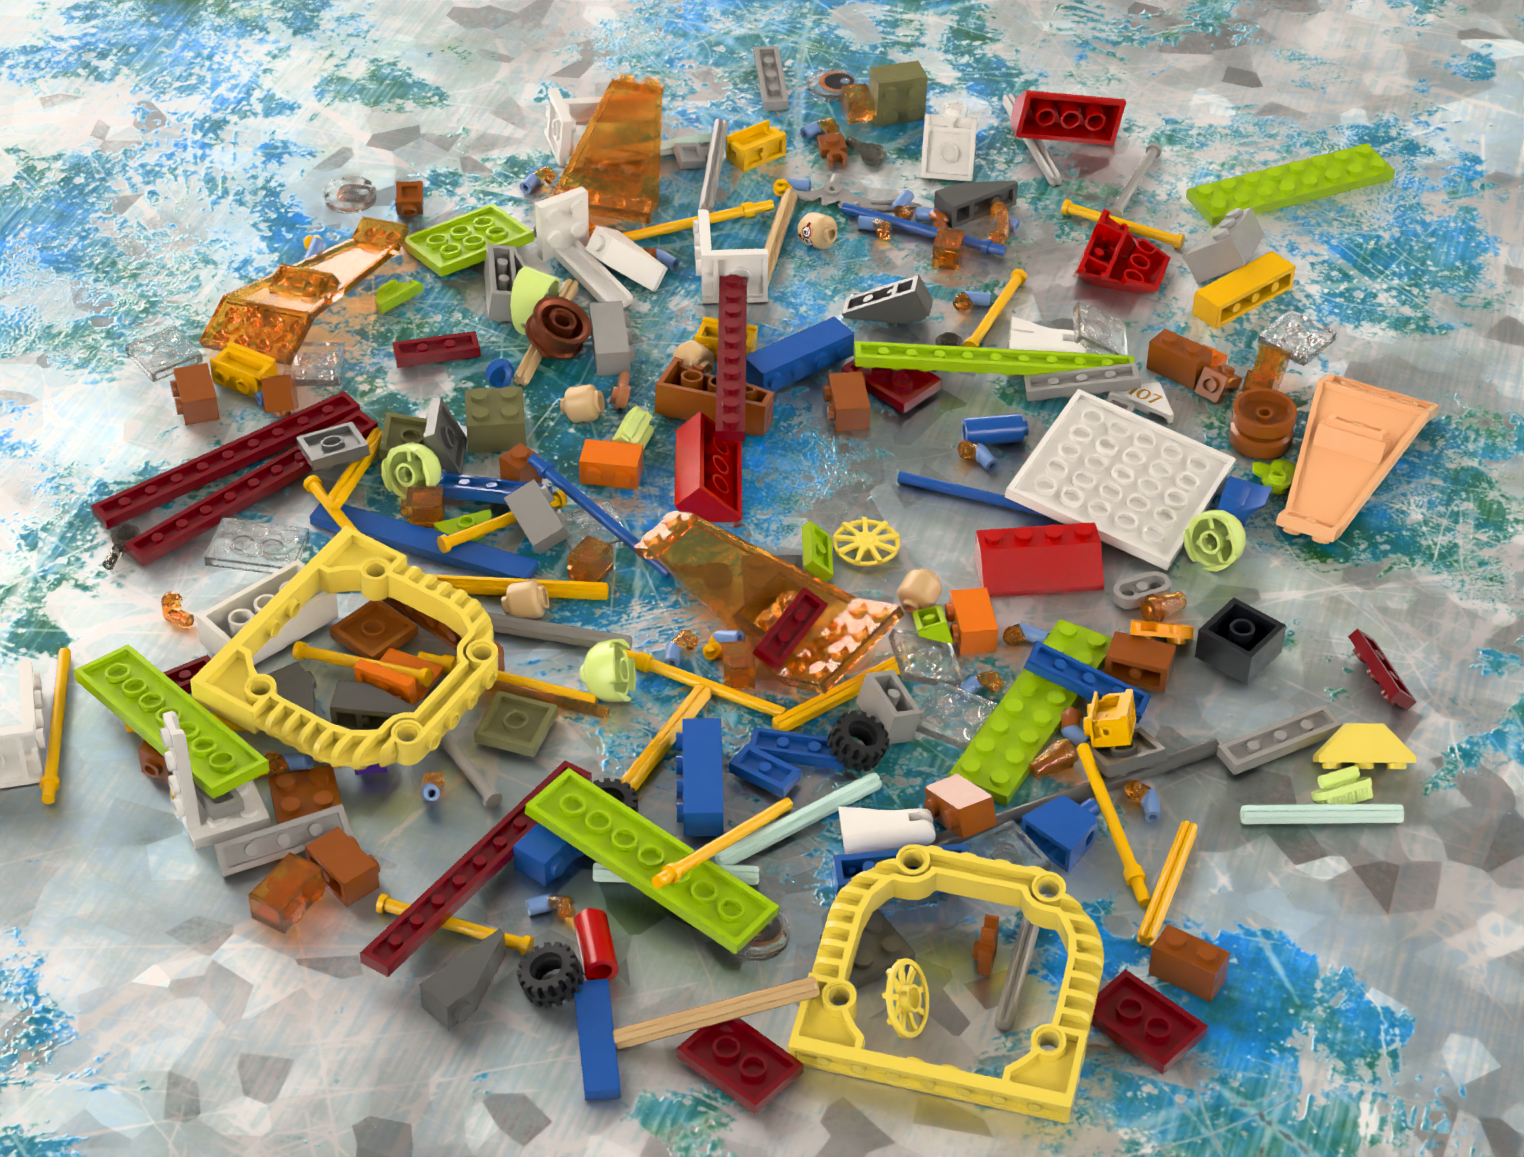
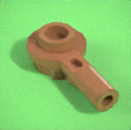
M627 371L620 373L617 383L618 387H613L609 402L615 404L613 410L618 411V408L626 409L631 391V386H628L630 374Z

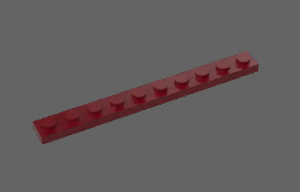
M734 274L719 277L715 441H745L747 277Z
M342 391L91 505L92 514L107 530L118 526L123 522L297 444L296 437L327 429L360 410V405L348 393Z
M358 410L330 426L334 427L353 422L366 440L371 431L378 427V423ZM297 445L124 543L125 553L145 567L313 469Z
M565 760L360 952V963L389 977L514 857L513 846L538 823L525 814V805L568 768L591 783L592 773Z

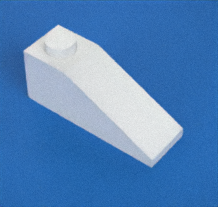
M596 225L585 250L604 264L653 292L657 291L668 269L618 230Z

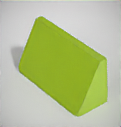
M938 604L913 611L912 616L918 636L944 643H953L942 605Z

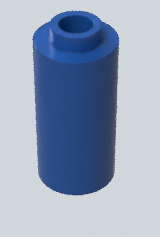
M1021 413L962 419V439L965 447L978 446L979 443L994 445L1023 442L1024 436H1028L1029 433L1028 421L1022 418Z

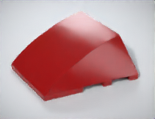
M1104 208L1085 246L1073 277L1099 287L1123 292H1157L1171 257L1147 239L1135 237L1128 231L1129 226L1127 224L1119 225L1109 217L1110 212Z

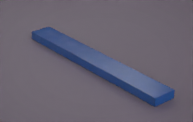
M321 503L309 516L310 524L336 532L342 530ZM345 504L340 508L360 533L390 548L497 578L532 579L539 569L538 560L473 541L464 542L452 547L450 552L442 553L437 545V537L443 534L449 536V534Z

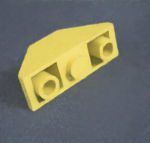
M1345 723L1313 755V762H1322V769H1342V762H1354L1358 769H1374V763H1387V769H1407V763H1416V755L1384 723Z

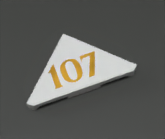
M1160 382L1141 384V388L1129 391L1118 390L1108 392V396L1111 394L1136 404L1135 409L1148 415L1150 412L1164 417L1167 423H1173L1174 414Z

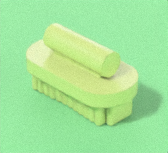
M635 406L625 415L620 427L612 438V442L642 444L644 451L654 433V427L649 424L653 416L648 411L644 412L639 406Z
M1354 765L1318 776L1317 780L1320 789L1311 792L1312 800L1317 804H1356L1357 802L1373 798L1371 788L1373 784L1370 776L1360 777L1359 769Z

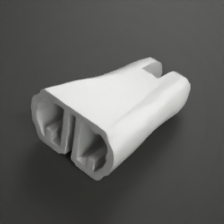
M1012 316L1007 349L1086 353L1087 343L1085 334L1073 330L1048 328Z
M838 807L844 854L895 850L910 844L927 846L933 843L936 837L933 817L928 809L876 810Z

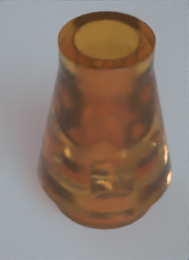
M1181 591L1149 594L1142 600L1140 611L1146 621L1163 622L1177 611L1184 609L1187 600Z
M1056 739L1037 758L1028 763L1030 765V772L1035 779L1039 780L1045 776L1072 768L1074 762L1078 761V754L1068 739Z

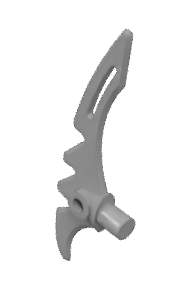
M833 173L831 180L826 181L822 187L816 190L799 191L791 189L792 192L797 193L798 198L812 202L821 197L822 205L839 201L838 206L842 208L843 203L852 205L858 203L859 207L885 211L892 210L891 206L895 201L873 200L853 194L840 184L842 176L839 173ZM914 202L908 205V209L921 207V204Z

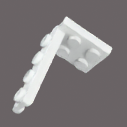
M548 88L550 105L546 106L548 126L544 128V134L558 166H566V157L573 155L574 152L571 138L572 133L576 132V125L654 121L657 95L645 94L563 99L558 88Z
M948 100L947 104H943L939 115L925 114L920 178L959 181L973 180L977 118L967 117L968 106H964L963 101Z
M581 186L536 202L538 257L542 261L555 257L598 302L622 301L623 308L632 305V294L591 253L585 250L584 246H587L589 242L588 191Z
M698 210V220H693L696 276H701L702 304L719 303V277L732 274L747 277V303L768 302V249L712 250L709 211Z
M31 659L23 660L18 664L22 725L0 728V789L40 783V779L44 775L40 748L46 747L43 729L45 724L42 711V683L40 672H33Z
M173 711L163 713L165 727L159 730L164 747L169 749L168 752L164 753V759L168 771L173 772V775L168 776L170 789L174 796L172 804L177 819L182 818L194 850L270 827L269 814L253 780L235 788L243 798L245 810L213 821L195 794L187 740L184 731L180 729L178 717Z

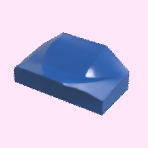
M1229 476L1217 510H1224L1234 515L1244 528L1249 516L1265 507L1273 487L1258 485Z

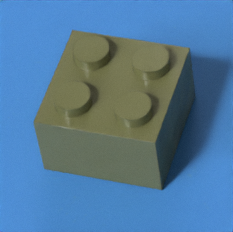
M919 60L870 67L868 111L877 127L925 120L928 77Z
M508 386L504 388L465 390L468 453L508 451L519 443L526 446L522 387Z

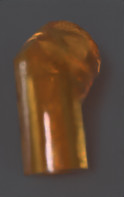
M996 209L997 231H991L989 239L995 244L1004 245L1007 242L1010 230L1009 209Z
M169 591L165 593L161 599L163 618L189 629L194 623V615L180 610V600H183L182 596L177 592Z

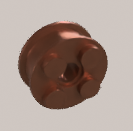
M549 296L539 300L534 307L533 314L525 324V333L528 340L543 357L548 359L567 360L576 357L583 348V342L589 338L592 331L591 321L586 312L571 300L557 296Z

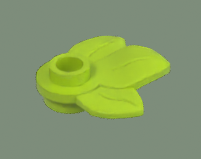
M1284 459L1274 460L1271 465L1259 461L1253 463V473L1262 478L1263 486L1273 487L1271 490L1272 494H1284L1291 487L1296 468L1294 463Z

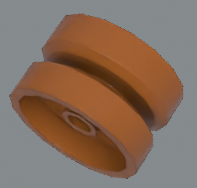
M1255 388L1244 391L1233 402L1232 421L1229 430L1230 443L1241 454L1255 459H1273L1284 455L1289 451L1293 442V428L1297 417L1296 404L1289 396L1273 389Z

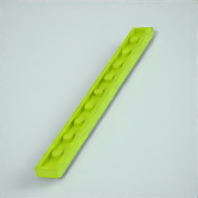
M855 341L853 350L855 366L868 369L877 367L891 368L893 370H935L950 373H993L1006 376L1035 375L1135 363L1133 355Z

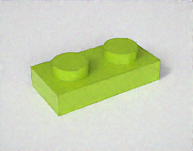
M810 520L802 526L803 565L809 574L815 575L826 582L834 576L831 535Z

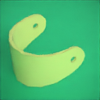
M527 266L518 271L512 287L510 304L511 318L517 332L526 335L525 327L522 324H526L539 300L544 298L545 295L547 297L557 296L560 287L559 278Z

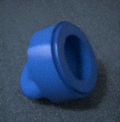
M497 359L488 365L485 377L492 386L497 388L508 387L514 376V367L507 359Z

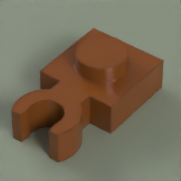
M828 133L817 136V146L821 158H827V166L833 168L834 162H840L843 167H846L847 145L843 134Z
M985 914L984 927L981 928L980 939H975L972 958L978 959L977 974L991 975L998 946V916Z

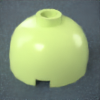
M413 442L390 449L387 452V458L383 459L381 464V476L389 492L394 491L396 495L401 496L396 498L399 501L410 504L421 501L431 495L441 479V465L435 453L425 445Z
M1209 510L1193 517L1189 521V527L1185 529L1183 535L1184 547L1193 562L1199 561L1206 565L1202 569L1218 572L1233 565L1243 554L1246 545V534L1242 523L1234 515L1224 510Z
M624 639L606 640L597 643L589 650L585 657L584 665L580 667L582 683L586 684L588 690L601 701H630L631 697L627 696L628 690L635 692L634 657H627L625 649L631 648Z

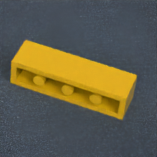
M1271 251L1195 291L1192 314L1214 329H1217L1293 287L1296 266Z

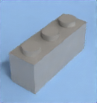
M622 301L589 303V317L592 325L591 337L597 376L620 375L623 371L631 374L630 363L635 362V347L633 345L632 329L630 328L629 311L624 312Z

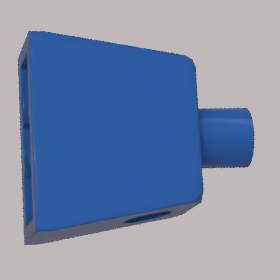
M1059 796L1022 817L1020 840L1069 873L1097 839L1099 822L1097 816L1100 814V808L1092 799H1087L1079 805L1067 796Z

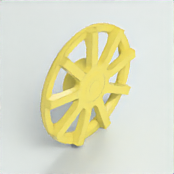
M862 517L861 520L842 523L841 527L833 534V548L840 558L850 564L866 567L877 566L890 561L898 553L900 535L885 520L880 522ZM862 526L863 532H859L854 527ZM868 526L876 527L872 532L868 531ZM847 530V531H849L851 534H853L854 536H848V535H842V534ZM882 530H885L889 533L886 535L877 536ZM894 540L895 547L881 541ZM839 541L853 542L844 547H838ZM878 548L890 552V555L882 559L877 552ZM853 549L858 553L855 560L844 554ZM873 555L875 559L872 562L861 561L863 556Z
M908 958L897 959L892 968L886 971L888 979L886 993H882V999H886L889 1015L886 1020L888 1025H893L899 1038L910 1039L918 1036L926 1025L929 1013V991L926 978L919 965ZM905 965H910L909 971H908V974H907V978H906V977H905ZM916 973L921 981L919 986L912 984ZM893 987L896 990V994H893ZM922 992L924 997V1008H921ZM912 1012L922 1017L919 1026L916 1025ZM906 1018L910 1028V1032L906 1031Z

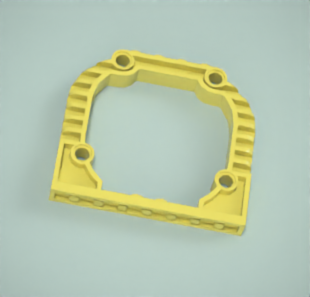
M345 526L191 679L192 697L206 709L251 733L256 734L261 729L265 731L266 735L272 738L276 737L283 744L297 748L298 752L304 755L308 754L313 757V760L320 763H329L334 768L340 769L348 766L352 767L353 770H363L369 765L379 763L380 767H386L395 762L404 766H411L420 762L430 750L434 751L447 731L453 730L467 709L471 710L476 705L479 696L486 689H490L494 685L498 675V648L494 643V631L490 616L477 599L471 598L462 589L457 590L453 588V585L446 581H439L432 574L423 573L422 569L416 566L411 567L407 565L406 555ZM319 589L329 594L361 591L365 598L372 601H380L391 597L442 622L462 638L457 646V666L414 713L403 712L393 715L376 730H350L332 724L277 694V683L274 678L266 674H257L252 657L271 638L276 637L281 628L291 618L298 615L304 604Z
M910 844L904 846L898 851L896 859L878 862L874 868L858 873L837 894L827 917L812 973L809 972L808 977L813 976L817 980L819 996L800 1002L788 1043V1053L801 1061L806 1067L1069 1124L1104 967V949L1098 928L1083 910L1082 905L1066 894V883L1059 874L1045 871L1037 866L1025 867L1011 864L1003 859L991 860L977 857L968 852L956 853L946 851L933 845ZM911 866L919 867L918 869H915V870H913V869H908V867H911ZM934 891L956 894L1019 907L1024 917L1032 924L1056 930L1067 951V964L1053 1021L1051 1024H1043L1034 1029L1031 1035L1030 1052L1016 1062L1005 1066L1002 1079L962 1071L949 1064L938 1066L925 1063L917 1057L901 1058L865 1050L864 1035L854 1023L857 1017V992L855 987L849 982L862 932L870 916L889 899L896 897L905 900H920L930 896ZM1043 894H1052V895H1054V896H1053V897H1045V896H1043ZM836 1001L846 1002L842 1006H836L833 1003ZM1045 1045H1051L1056 1049L1046 1051L1041 1047Z

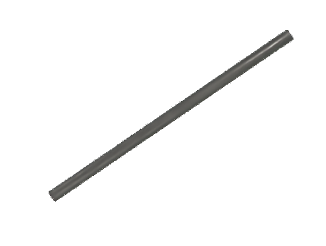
M1213 738L1167 754L1168 761L1159 763L1152 769H1138L1127 772V775L1121 778H1107L1103 776L1102 779L1107 791L1110 792L1216 755L1217 746L1220 744L1217 739ZM1086 782L996 813L997 826L962 839L950 830L938 833L934 842L927 846L960 844L1021 823L1024 815L1059 796H1067L1078 803L1095 797L1090 782Z

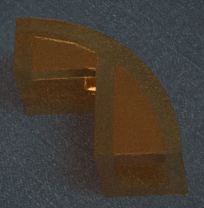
M1260 343L1253 370L1247 371L1242 392L1255 388H1269L1278 391L1290 359L1288 350Z

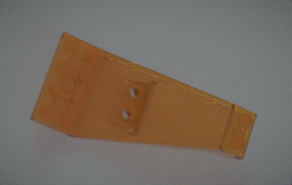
M620 72L619 76L613 77L556 187L546 199L583 186L588 191L589 215L651 224L658 214L662 95L665 93L666 83L659 82L660 78L645 76L644 80L634 78V74Z
M362 216L351 239L293 265L281 263L276 272L223 295L199 343L204 348L222 351L227 347V343L231 341L276 359V363L291 366L315 318L396 255L401 249L410 229L404 223Z
M680 511L667 513L662 518V521L653 530L646 532L642 540L634 546L639 557L658 560L727 630L743 631L745 634L743 646L751 653L803 587H806L829 605L778 672L756 657L785 686L826 694L904 616L900 605L857 598L693 513Z

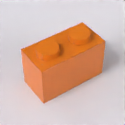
M585 439L579 459L580 484L638 490L644 467L643 445Z
M987 587L950 590V602L945 603L944 610L947 622H951L950 633L953 643H957L959 654L997 652L998 626Z

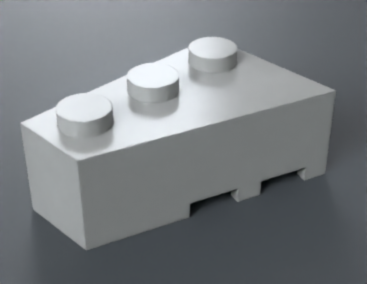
M1251 207L1244 210L1236 208L1227 213V217L1183 255L1197 284L1246 265L1265 235Z
M487 244L484 280L488 320L512 322L510 304L513 283L518 271L527 266L515 246Z

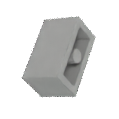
M535 479L504 497L513 515L539 555L570 536L565 528L570 523L561 509L555 511L550 502L555 499L546 485L540 487Z
M887 670L866 673L856 699L860 709L867 713V717H871V715L876 717L875 721L877 723L882 722L884 725L883 730H887L889 734L887 737L890 739L889 744L912 741L922 712L895 671Z

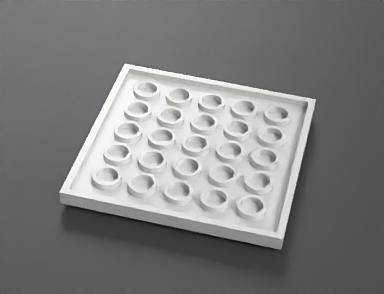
M1078 389L1009 484L1005 497L1063 524L1095 522L1101 541L1164 570H1168L1184 545L1183 535L1185 529L1189 527V521L1206 511L1233 469L1236 458Z

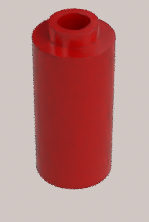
M597 908L584 909L575 916L573 923L585 978L587 980L608 979L610 981L618 974L619 967L607 914Z

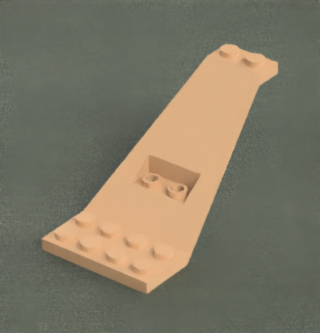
M1331 373L1319 379L1285 509L1278 514L1275 525L1284 527L1283 531L1289 534L1300 535L1304 533L1311 535L1313 541L1322 544H1329V542L1337 540L1424 425L1437 416L1440 405Z

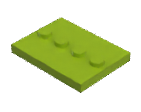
M494 203L401 238L403 249L441 277L485 261L487 244L515 246V248L535 241L534 232Z

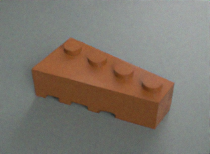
M674 357L655 385V414L664 415L671 419L690 420L701 411L716 423L717 375L713 376L705 373V367L694 364L692 368L683 365V359ZM747 382L745 432L753 436H764L773 422L774 392Z

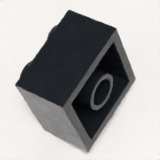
M1233 597L1198 630L1195 657L1248 685L1282 652L1286 625Z

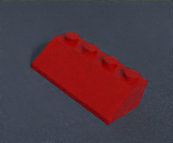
M1025 90L1015 99L1010 123L1015 137L1114 146L1125 109L1126 99Z
M700 411L676 430L674 506L682 515H687L695 522H739L742 519V443L740 441H715L716 423Z
M1095 522L976 530L974 560L981 588L987 587L989 597L1104 590L1101 540Z

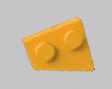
M1131 619L1130 634L1154 640L1155 636L1167 637V643L1185 644L1186 639L1193 640L1194 626Z

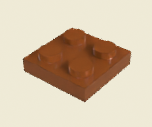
M370 600L329 628L330 637L355 655L377 661L382 658L389 648L398 649L419 635L418 625L381 600Z
M331 765L268 776L277 824L342 804L334 768Z

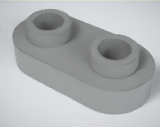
M1157 571L1120 580L1113 587V602L1121 608L1133 609L1164 600L1170 594L1171 580L1166 574Z

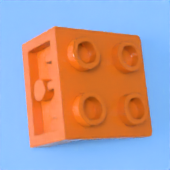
M389 648L379 661L420 670L423 667L432 669L433 679L429 687L420 686L418 682H415V678L405 673L393 671L378 663H372L361 658L353 666L356 682L370 683L412 705L423 699L443 674L442 666L394 648Z

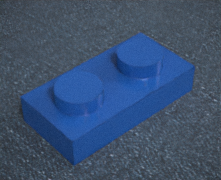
M746 744L729 762L730 773L782 798L801 779V769L749 744Z

